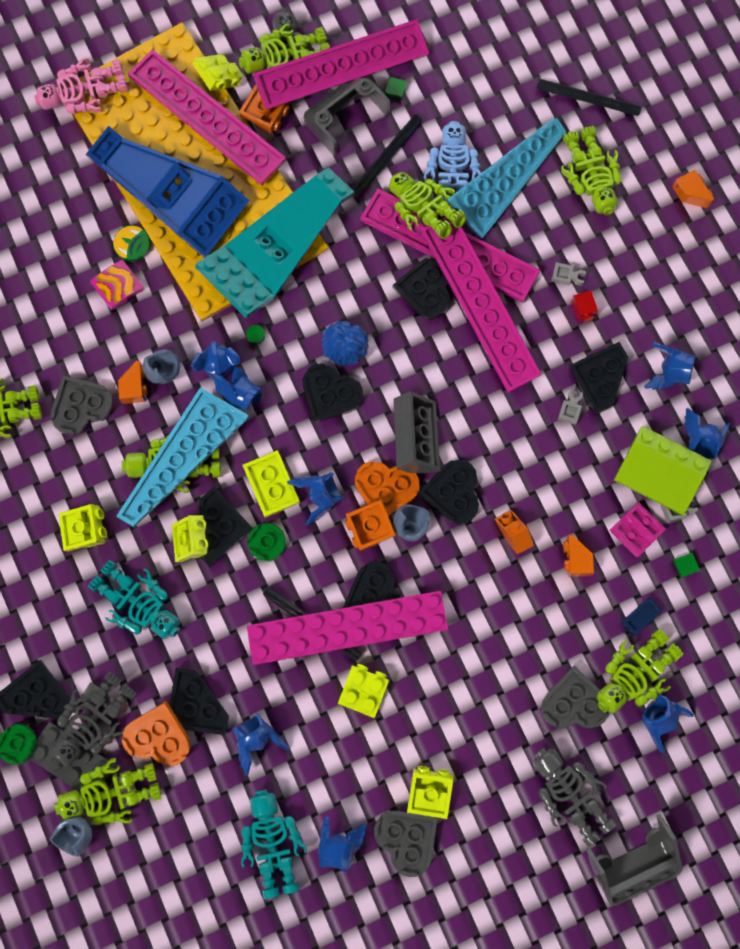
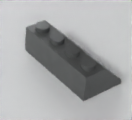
M411 391L394 398L397 469L408 473L439 472L440 459L436 402Z

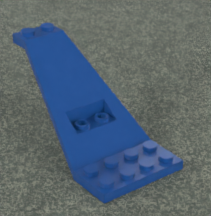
M110 126L105 129L85 154L204 258L250 201L221 175L124 139ZM176 178L180 180V185L176 184ZM165 192L169 194V199L164 197Z

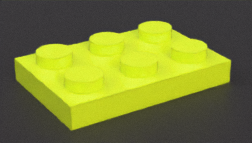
M278 450L243 464L245 473L265 518L300 504L293 485L287 484L290 477Z

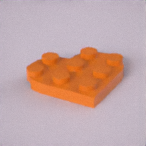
M367 462L357 470L355 476V486L365 503L369 505L382 500L388 516L394 514L400 506L409 504L417 496L420 489L416 473L399 470L397 466L389 469L383 463Z
M167 701L132 720L123 732L122 744L131 756L143 757L142 759L153 757L157 763L161 762L170 766L178 765L187 757L191 749L188 735Z

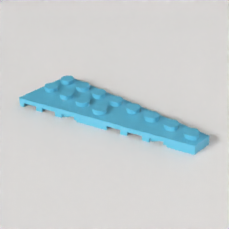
M552 118L447 200L456 211L462 210L465 213V223L477 238L482 239L566 133V130L557 118Z
M200 387L117 514V518L135 527L248 420L249 415Z

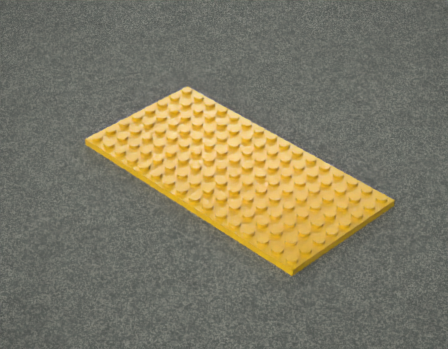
M180 23L113 59H119L128 88L127 92L121 93L120 90H117L116 93L111 92L104 98H99L98 93L95 92L96 99L101 100L102 103L101 105H95V107L100 106L102 111L93 112L88 110L87 113L79 111L73 115L92 145L105 129L110 126L124 139L221 175L250 200L208 255H210L235 238L293 192L278 170L261 186L129 78L128 73L153 49L251 129L245 118L239 116V109L225 88L222 90H209L192 64L194 58L204 57L184 24ZM113 60L98 68L106 69L107 66L113 67ZM113 74V77L107 76L103 82L105 84H111L110 82L117 83L116 74ZM85 75L79 78L82 84L87 83ZM89 89L85 91L84 101L86 103L92 101ZM178 178L175 179L176 184L180 185V180ZM114 180L200 321L203 322L231 306L232 304L195 268L196 263L204 259V257ZM165 192L164 197L169 199V194ZM320 234L296 268L328 250V246Z

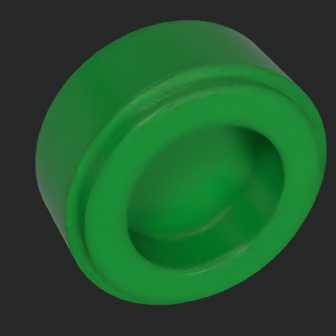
M259 325L250 326L246 331L247 340L254 345L262 343L265 339L264 329Z

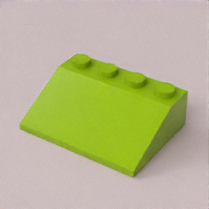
M641 426L614 481L684 516L706 475L711 460Z

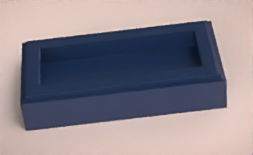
M649 596L620 623L635 637L663 610Z

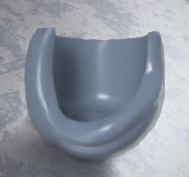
M159 350L145 357L143 370L150 382L166 384L172 382L179 375L180 362L177 355L171 350Z
M405 504L400 506L395 512L393 519L395 532L407 541L421 539L428 529L430 513L425 508L416 505Z
M70 817L57 825L50 837V841L67 854L77 857L82 855L89 847L92 840V829L82 817Z

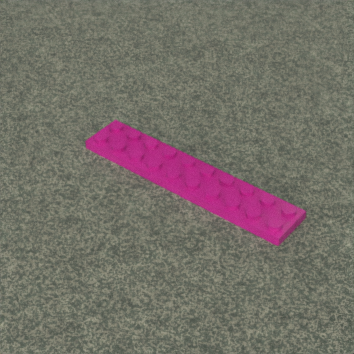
M418 19L256 72L253 74L265 110L354 79L427 56L429 51Z
M153 49L128 73L130 79L261 186L286 162L285 156Z
M377 189L363 212L360 221L435 259L421 233V229L426 227L423 221L420 222L418 220L417 213L412 214V216L417 218L419 227L416 223L410 222L412 230L407 227L406 221L402 220L401 214L395 209V203L401 202V200ZM464 232L494 288L523 303L539 275L540 269Z
M447 217L440 219V221L442 222L446 220L450 223V220L447 219ZM450 223L452 231L445 239H441L436 235L435 230L430 226L422 228L421 233L507 393L542 375L462 227L456 228Z
M441 591L247 625L253 665L448 630Z

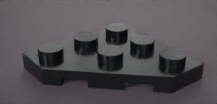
M620 341L569 366L595 416L611 409L614 405L629 358Z
M215 486L200 498L199 516H203L206 522L205 537L208 541L207 554L200 558L209 568L253 529Z
M39 660L0 691V709L4 714L58 719L66 708L64 706L69 704L71 698L45 663Z
M176 667L170 708L183 729L226 735L229 714L196 670Z

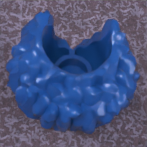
M338 320L335 324H331L327 329L323 330L321 347L323 355L328 357L329 360L335 361L338 365L350 366L351 364H358L359 359L362 360L367 355L369 339L366 331L361 326H351L350 322Z

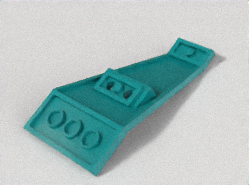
M328 167L311 178L223 247L197 262L195 268L245 318H248L273 301L339 205L350 199L354 191Z

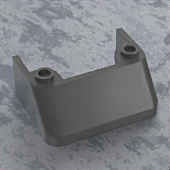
M357 78L341 84L304 113L306 126L334 157L337 155V141L326 129L331 126L332 116L361 95L369 97L386 117L390 115V100L370 79Z
M661 814L656 815L659 827L653 828L647 833L646 844L611 860L608 855L600 854L595 856L590 847L586 849L593 872L610 905L622 904L677 877L682 872L683 868L677 839Z

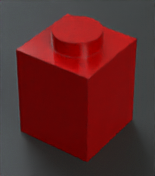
M592 291L573 295L571 304L577 322L592 321L598 312Z

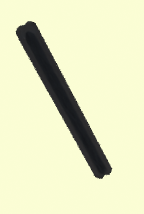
M539 79L537 89L635 116H639L642 108L641 105L544 79Z
M417 114L412 116L353 186V197L358 198L420 125L422 122L420 116Z
M271 587L265 589L263 595L291 616L308 615ZM355 647L340 650L354 661H358L362 656V653Z

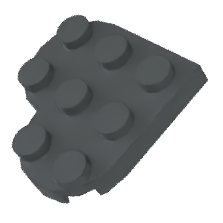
M63 375L51 410V420L54 427L65 435L81 434L89 421L98 422L107 419V416L110 415L113 409V396L106 387L100 384Z
M575 665L545 695L540 707L546 722L559 729L570 727L575 723L587 729L599 727L609 716L608 711L603 712L597 705V694L600 689Z
M388 811L383 813L376 821L374 837L377 844L383 850L391 852L393 866L400 874L407 877H417L429 868L432 860L438 817L402 811Z

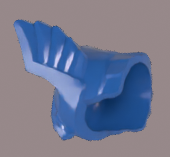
M212 341L209 347L202 353L196 354L191 367L196 372L204 370L206 375L212 379L215 374L225 379L233 371V365L239 364L240 356L231 347L227 348Z
M653 342L652 345L668 354V356L661 364L664 375H655L644 386L645 389H663L664 387L673 386L675 383L690 384L696 356Z
M233 366L231 383L217 374L213 375L217 392L223 395L228 404L235 408L247 410L250 404L257 405L260 402L263 393L262 388L250 382L247 374L237 366Z
M686 408L684 425L688 432L687 434L690 436L688 449L707 459H716L720 448L723 447L731 423L724 425L721 432H719L715 425H701L700 416Z
M332 472L323 476H302L301 478L287 481V484L299 488L309 486V499L318 506L307 520V526L321 518L334 504L344 500V496H341L336 487Z
M659 695L658 699L646 707L642 720L662 754L665 751L660 739L661 735L671 732L678 727L679 715L693 718L694 714L677 703L669 701L666 696Z
M256 713L252 719L239 727H233L232 729L238 741L239 761H241V768L244 769L245 775H249L252 763L250 751L262 750L269 739L277 746L286 750L290 749L285 744L284 739L280 738V735L261 718L259 713Z
M325 816L318 847L319 867L340 868V871L351 870L352 856L356 854V851L364 843L363 839L366 836L367 826L364 824L347 832L346 837L339 834L330 836L329 817Z

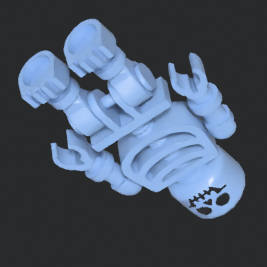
M452 121L443 127V145L440 147V152L437 148L430 150V159L426 165L428 169L424 174V182L430 173L432 180H435L434 171L437 165H439L441 169L449 171V173L439 172V184L444 185V188H456V191H459L468 184L469 173L457 172L466 169L470 160L471 180H473L476 175L481 174L479 170L481 166L478 163L477 150L470 149L468 152V146L464 145L466 142L465 127L457 121Z

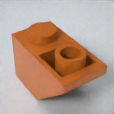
M696 170L677 178L672 186L680 200L684 203L708 208L714 201L712 191L707 189L702 176Z
M135 361L118 380L119 399L122 404L145 402V396L148 395L147 385L144 384L146 375L140 361Z
M512 510L495 518L507 543L516 554L534 546L528 528Z
M568 535L566 541H563V552L567 553V560H564V571H567L568 577L592 576L594 574L593 553L573 535Z

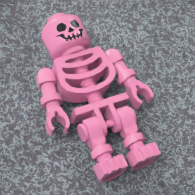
M85 57L77 65L72 64L70 68L58 71V79H56L58 87H55L54 84H47L37 88V94L34 95L37 106L41 105L44 110L59 107L60 101H62L69 114H75L79 111L87 113L88 110L101 112L102 108L100 106L95 107L97 104H102L101 100L96 99L95 92L98 93L99 98H104L111 92L116 93L117 90H120L121 93L128 91L119 59L112 61L113 67L107 66L106 69H92L91 64L84 66L85 63H89L88 58ZM79 71H84L87 83L82 84L76 76ZM113 74H116L117 83L110 82L111 84H105L103 82L107 76L113 77ZM89 89L92 101L86 103L84 101L85 91Z

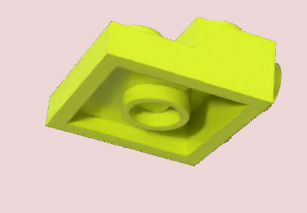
M224 54L194 58L192 63L210 91L230 87L235 88L241 84V80L244 77L237 65L229 63Z
M89 504L58 513L64 551L69 552L83 547L90 548L105 543L104 538L107 537V531L102 526L104 512L100 506Z
M189 515L172 524L175 562H184L190 558H199L207 554L208 541L205 537L206 522L203 516Z
M357 664L356 667L352 666L338 704L375 719L389 680L386 679L387 675L378 671L375 674L368 672V667Z
M418 766V769L413 768L407 813L447 819L453 786V775L450 774V771L438 769V772H433L426 766Z

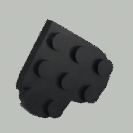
M434 258L421 260L392 285V288L419 315L431 321L439 318L448 310L450 299L446 287L449 283Z
M324 363L309 367L308 371L304 374L302 379L303 390L314 423L351 413L362 405L363 388L358 380L356 381L347 375L339 376L335 369Z
M451 460L430 479L418 494L451 523L457 525L468 523L474 519L479 507L478 497L473 491L477 485L476 469L466 460Z
M379 562L368 563L361 567L343 608L402 598L401 594L393 589L395 579L391 569Z

